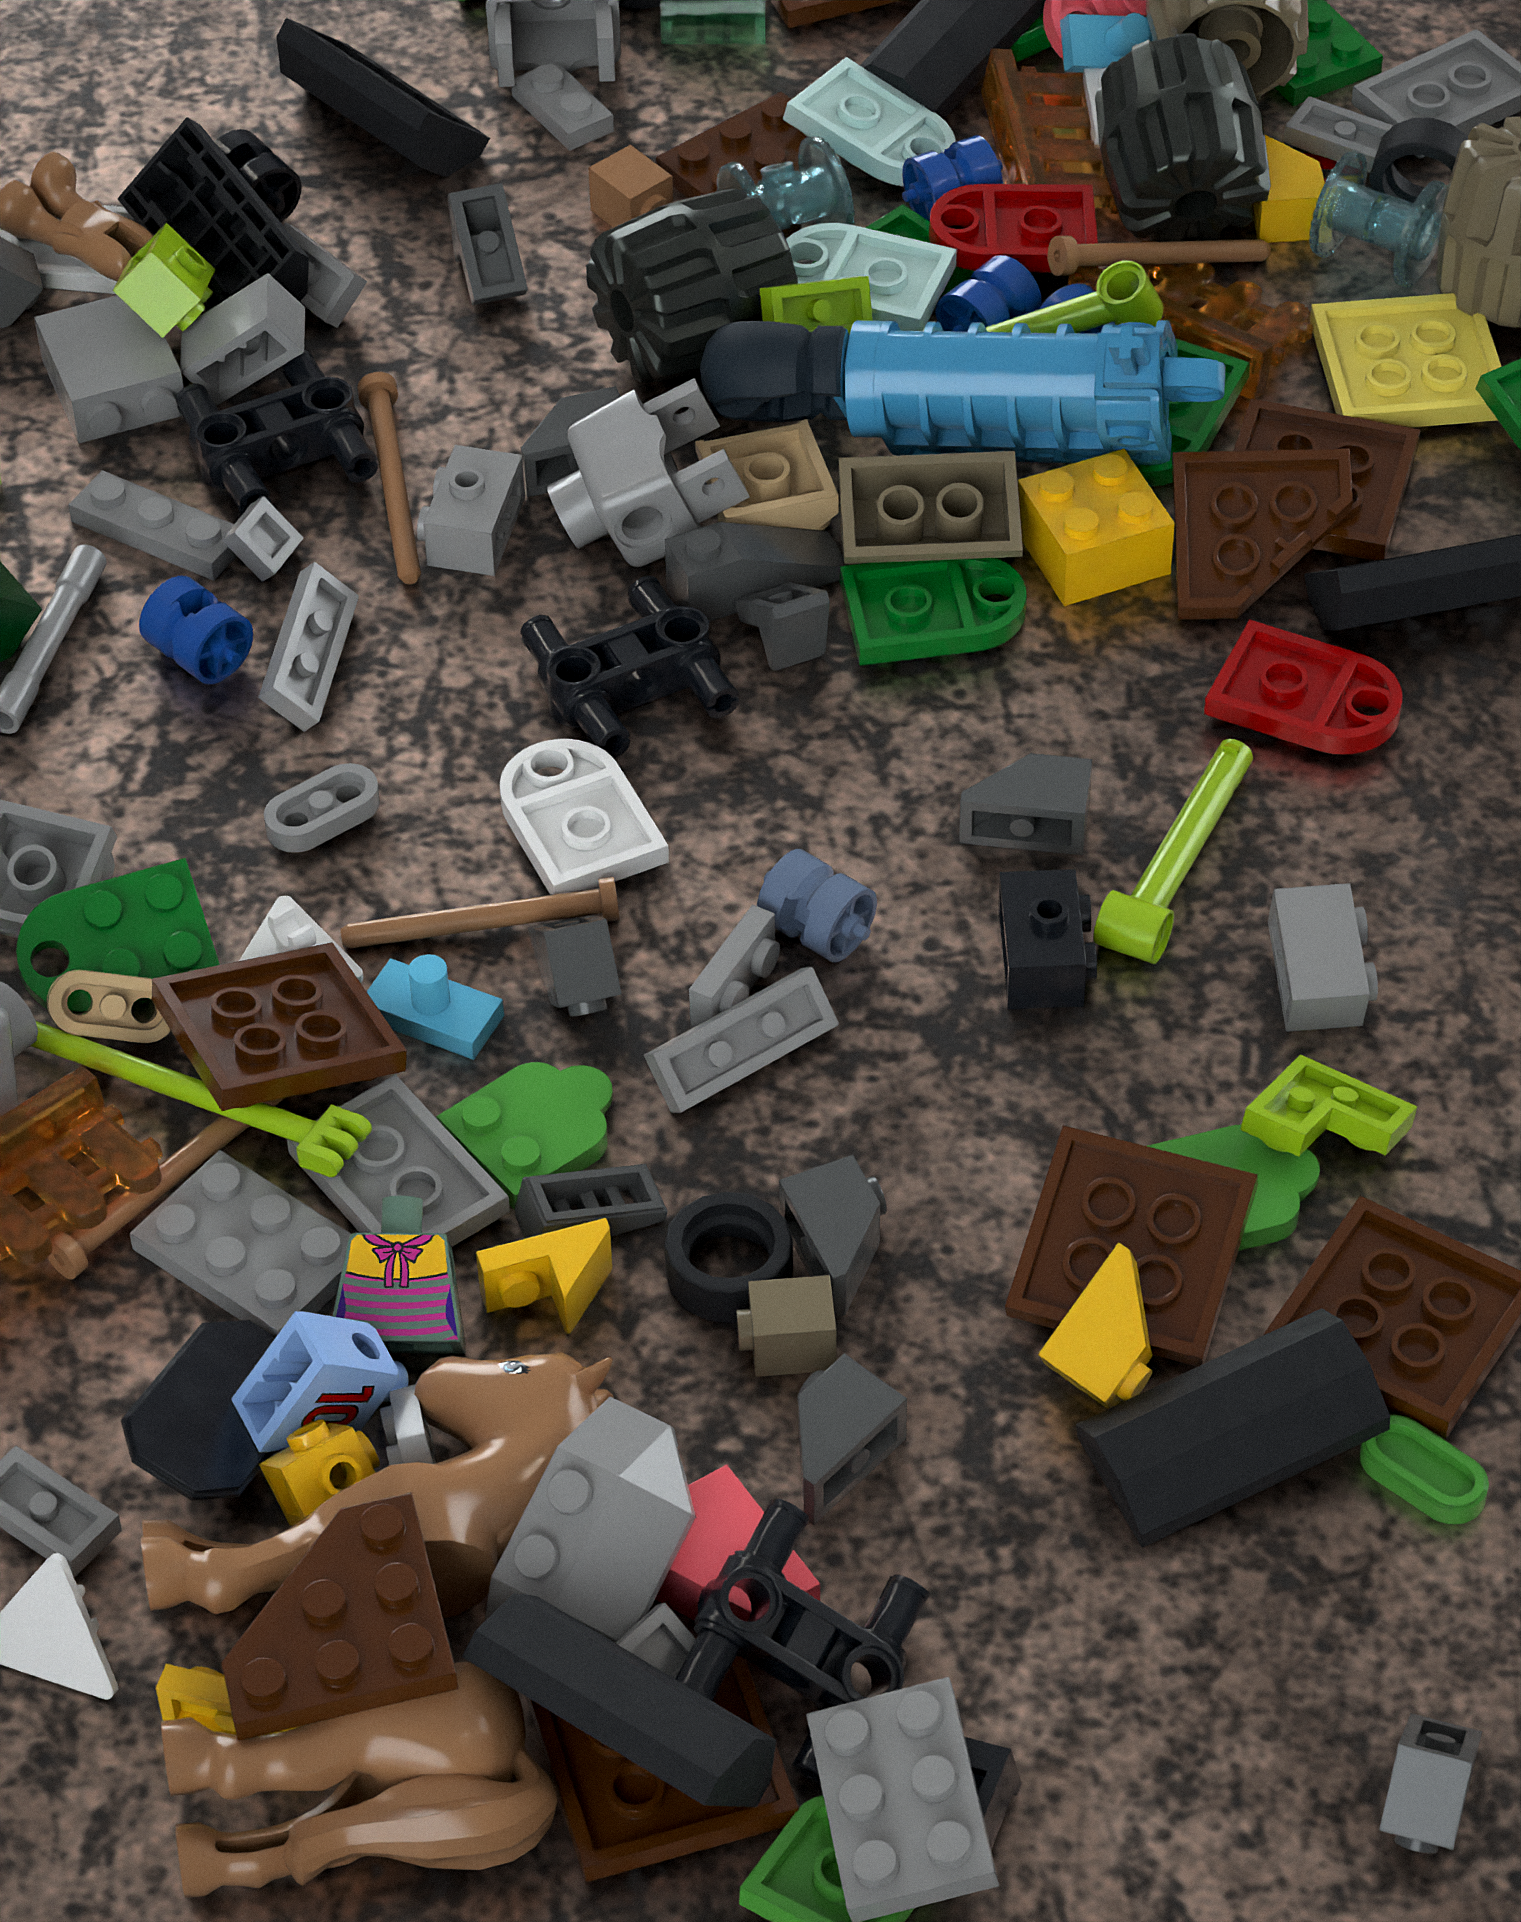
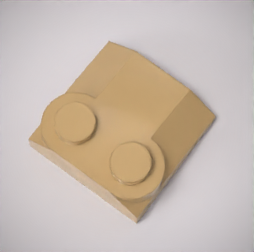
M807 419L801 420L796 424L720 439L695 441V449L699 461L724 449L750 498L718 513V522L823 531L828 527L831 519L839 513L838 492ZM718 478L707 480V485L714 483Z

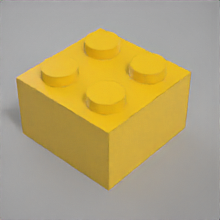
M1125 449L1017 480L1022 542L1064 606L1171 574L1175 522Z

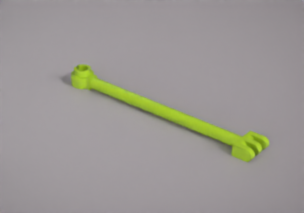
M36 1021L38 1036L31 1047L299 1143L296 1147L299 1166L327 1177H335L344 1166L343 1159H350L358 1149L357 1142H363L372 1131L371 1123L364 1116L332 1104L318 1121L264 1102L246 1108L221 1111L206 1085L200 1079Z

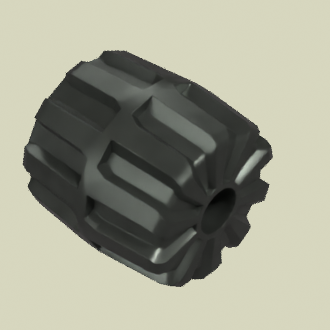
M1176 34L1174 37L1155 41L1147 40L1132 47L1131 52L1120 60L1111 62L1102 73V89L1096 92L1095 106L1099 147L1104 171L1122 224L1136 238H1146L1149 236L1151 242L1184 241L1185 238L1191 237L1194 241L1219 240L1221 229L1230 224L1242 229L1254 220L1253 203L1256 201H1267L1271 183L1260 108L1246 68L1240 61H1237L1234 50L1218 39L1209 41L1197 38L1195 34Z
M726 189L668 203L600 234L591 244V259L586 265L587 286L597 294L598 298L592 307L598 328L608 330L613 340L610 353L617 363L628 360L631 365L633 378L642 383L663 382L699 373L706 343L720 327L735 322L763 321L760 288L798 283L789 245L769 209L759 198H750L744 190Z

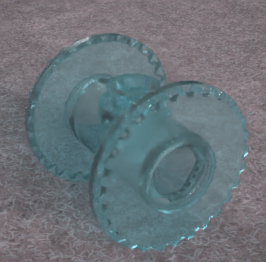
M810 136L802 140L798 154L799 171H794L793 163L790 161L764 167L760 170L762 179L758 181V185H755L749 173L738 162L726 163L719 169L717 174V191L740 189L744 190L750 198H759L769 209L780 230L790 228L791 223L803 224L815 220L817 224H855L854 203L844 168L834 149L830 147L828 142H825L824 138L819 136Z
M1356 151L1347 152L1346 155H1343L1337 161L1322 187L1311 221L1310 248L1317 256L1327 258L1338 249L1346 235L1395 252L1393 263L1394 282L1401 287H1412L1423 276L1438 248L1442 208L1448 186L1441 181L1433 180L1425 186L1414 203L1366 187V157L1364 154Z

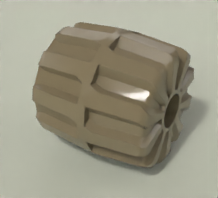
M1146 0V15L1153 41L1174 37L1176 34H1195L1197 38L1209 41L1217 39L1234 50L1237 61H1240L1245 66L1257 101L1261 100V95L1278 85L1285 86L1297 72L1296 59L1298 55L1305 54L1308 48L1307 0Z
M1521 116L1506 117L1504 126L1497 129L1488 124L1480 123L1472 128L1468 140H1464L1460 144L1442 208L1436 281L1441 293H1454L1457 309L1470 316L1476 313L1485 315L1487 321L1513 328L1521 327Z

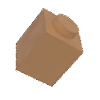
M632 145L588 167L591 211L613 228L657 207L673 202L672 175Z

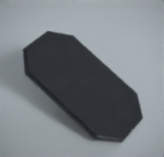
M250 1320L201 1323L121 1419L132 1463L191 1501L239 1497L260 1471L261 1467L259 1464L270 1458L274 1451H258L231 1398L276 1337Z

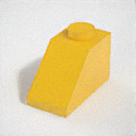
M1265 135L1271 187L1267 201H1256L1252 205L1257 238L1267 243L1324 240L1326 217H1333L1335 214V191L1333 184H1325L1319 161Z
M1119 1242L1038 1353L1046 1366L1107 1409L1118 1405L1121 1399L1126 1401L1139 1395L1152 1375V1370L1146 1366L1152 1358L1137 1263L1131 1251Z

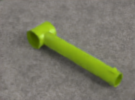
M1125 260L1110 265L1101 273L1097 281V291L985 328L987 332H1012L1016 323H1027L1031 333H1056L1060 324H1071L1074 332L1080 333L1114 322L1115 325L1139 322L1156 326L1157 321L1161 320L1163 315V303L1143 267L1134 261Z
M1226 739L1220 743L1131 895L1112 890L1105 898L1094 927L1093 942L1095 944L1151 964H1156L1159 961L1169 941L1174 923V911L1167 909L1253 761V754L1247 745L1235 739Z

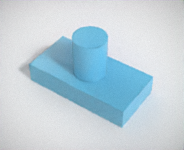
M1130 13L1126 16L1068 14L1060 20L1065 72L1084 73V69L1106 68L1111 62L1118 61L1131 52L1133 46L1147 40L1153 41L1147 17L1138 13Z
M421 955L415 958L410 965L390 958L367 990V993L394 1031L472 1060L476 1058L504 1017L503 999L449 980L445 961L436 955Z

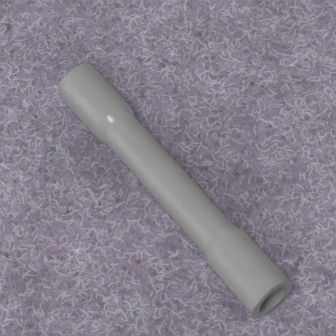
M79 545L74 549L56 582L55 592L13 670L5 676L1 683L0 732L11 734L18 731L38 694L39 684L81 605L85 604L104 571L107 561L104 554L97 548L90 545Z

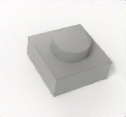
M263 496L246 509L222 541L263 582L276 574L304 538Z
M664 1602L656 1605L624 1634L616 1644L675 1679L696 1639Z

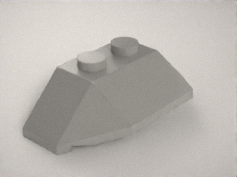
M609 1397L557 1446L491 1576L485 1620L513 1593L534 1595L616 1643L649 1612L696 1518L686 1474L677 1448L678 1442L675 1430L672 1426Z

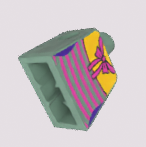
M413 1196L384 1197L382 1199L381 1233H353L349 1237L332 1317L369 1323L377 1330L389 1353L465 1354L466 1342L454 1259L447 1235L441 1233H422L423 1199Z

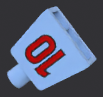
M295 1311L231 1400L258 1451H279L289 1447L286 1438L292 1432L320 1419H324L326 1425L328 1423L353 1427L355 1432L357 1430L361 1431L382 1402H391L390 1391L408 1386V1374L401 1362L393 1361L377 1330L369 1323Z

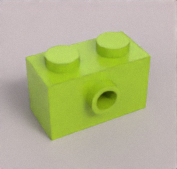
M166 223L128 261L112 291L163 338L175 325L181 331H184L205 309L203 304L213 293L207 286L216 269Z

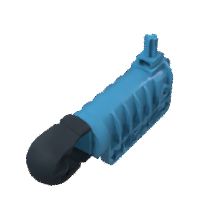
M856 320L849 334L843 326H818L810 332L802 325L774 321H746L725 324L713 334L706 343L700 372L704 394L713 409L724 418L759 422H792L806 419L813 420L818 414L822 413L829 420H847L853 437L882 438L888 450L895 456L1015 451L1016 462L1076 463L1125 449L1134 464L1157 465L1170 461L1172 434L1168 420L1169 401L1211 402L1222 399L1225 389L1226 366L1217 360L1207 358L1177 357L1178 345L1168 320H1158L1156 327L1139 322H1127L1119 325L1105 324L1101 333L1098 334L1075 333L1071 324H1060L1056 333H1031L1027 323H1016L1012 332H987L982 322H972L968 332L944 331L939 322H927L924 331H901L896 321Z

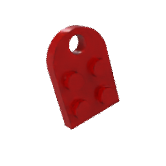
M972 184L955 188L943 194L934 203L930 212V243L957 249L956 266L976 271L992 257L1004 255L1020 262L1029 272H1051L1048 265L1047 252L1053 237L1072 236L1077 244L1098 243L1093 185ZM957 225V226H963V227H965V228H964V229H953V228H949L948 226ZM1098 266L1077 267L1075 273H1098Z
M1249 619L1205 697L1204 715L1321 752L1356 754L1380 746L1394 734L1400 720L1402 689L1395 675L1385 665L1369 656ZM1373 707L1382 713L1368 716L1357 712L1355 709Z

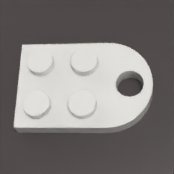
M574 739L543 741L517 753L504 768L500 778V797L503 815L550 895L595 889L599 887L598 879L614 877L615 882L669 863L667 842L618 763L600 747ZM545 767H557L564 770L562 773L551 777L541 776L536 773Z

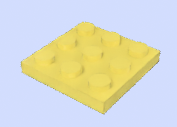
M1454 293L1311 304L1310 324L1336 414L1409 428L1498 421L1475 389L1481 375L1501 367L1486 317L1479 313L1470 316L1457 309Z

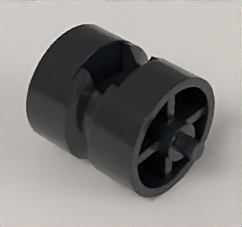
M232 130L216 139L214 142L280 223L286 220L296 208L301 197L302 184L298 174L280 157L275 155L255 134L248 130Z

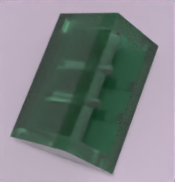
M660 0L661 44H766V0Z

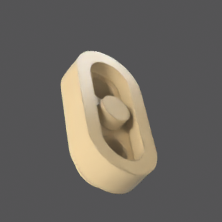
M72 970L59 976L48 991L47 1009L51 1019L62 1030L73 1035L137 1043H152L164 1038L171 1031L156 1006L153 1016L147 1021H137L132 1016L131 1009L136 1000L139 998H149L152 1000L151 978L88 970ZM76 990H85L91 998L90 1007L83 1013H72L67 1006L69 995Z

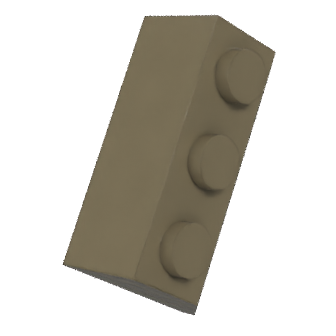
M1015 451L839 458V519L844 564L1023 556Z

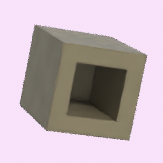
M830 1275L748 1281L749 1309L736 1310L739 1351L752 1350L755 1377L812 1373L818 1370L826 1371L837 1360L836 1322Z

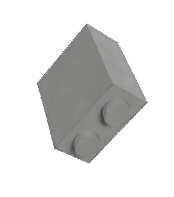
M118 295L34 317L43 364L78 443L182 416L176 402L178 393L184 388L182 372L165 336L162 338Z

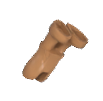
M50 152L39 160L32 173L30 186L13 180L0 190V229L17 238L31 239L51 246L57 254L75 257L96 272L116 282L128 261L154 236L137 222L106 209L98 200L89 202L77 194L75 167L68 158L57 152Z

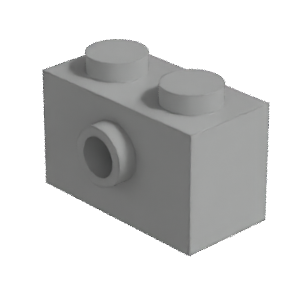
M267 273L200 315L187 329L182 331L180 360L182 374L193 384L203 385L214 403L219 405L304 353L305 307Z
M460 445L454 446L446 467H439L436 471L431 505L423 506L418 517L417 538L420 541H425L427 566L495 576L525 499L522 455Z
M1350 883L1274 889L1268 917V927L1286 1032L1363 1026L1368 1001L1377 1000L1378 981L1374 963H1364L1361 945L1367 944V917L1364 907H1354Z

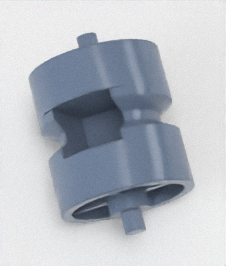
M794 849L785 854L772 870L766 873L758 896L757 906L775 913V929L791 938L800 936V941L805 947L833 963L840 962L849 956L862 940L865 941L871 933L870 926L877 909L876 893L843 873L833 875L834 871L830 865L803 849Z

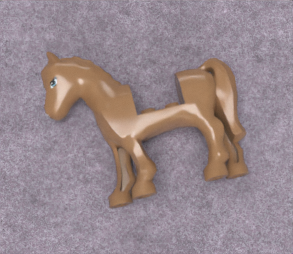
M562 1352L548 1355H523L496 1360H475L455 1356L437 1360L418 1378L414 1395L419 1399L423 1416L428 1424L458 1439L470 1451L436 1464L414 1462L390 1465L337 1492L289 1529L260 1543L236 1544L205 1540L187 1532L169 1519H142L143 1537H141V1547L150 1610L171 1608L188 1600L204 1607L213 1614H219L234 1610L257 1593L277 1591L341 1508L411 1492L443 1619L449 1618L479 1604L489 1593L491 1576L557 1446L609 1397L614 1398L613 1394L608 1390L598 1389L611 1368L613 1358L609 1356L587 1367H582L573 1357ZM461 1662L454 1663L459 1689L315 1722L274 1734L238 1740L235 1734L214 1732L191 1717L161 1721L163 1750L171 1796L194 1794L212 1788L227 1800H238L261 1791H324L338 1784V1787L329 1798L310 1812L271 1827L229 1833L218 1831L200 1822L175 1824L179 1866L185 1898L206 1896L222 1885L259 1889L273 1880L292 1875L295 1881L303 1886L325 1869L350 1864L362 1856L388 1857L426 1868L482 1870L516 1860L533 1849L551 1827L558 1803L555 1786L525 1748L524 1712L518 1691L473 1663Z

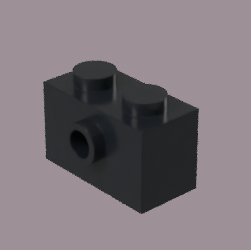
M1076 869L1000 872L998 919L1007 1010L1084 1007L1085 981L1097 979V954L1095 942H1084L1083 939L1084 932H1091V901L1089 894L1078 895Z

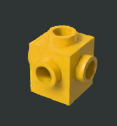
M324 1419L308 1423L292 1432L286 1438L289 1447L259 1464L291 1526L304 1519L337 1492L374 1474V1469L380 1466L376 1450L362 1431L357 1430L355 1432L353 1427L328 1423L326 1425Z

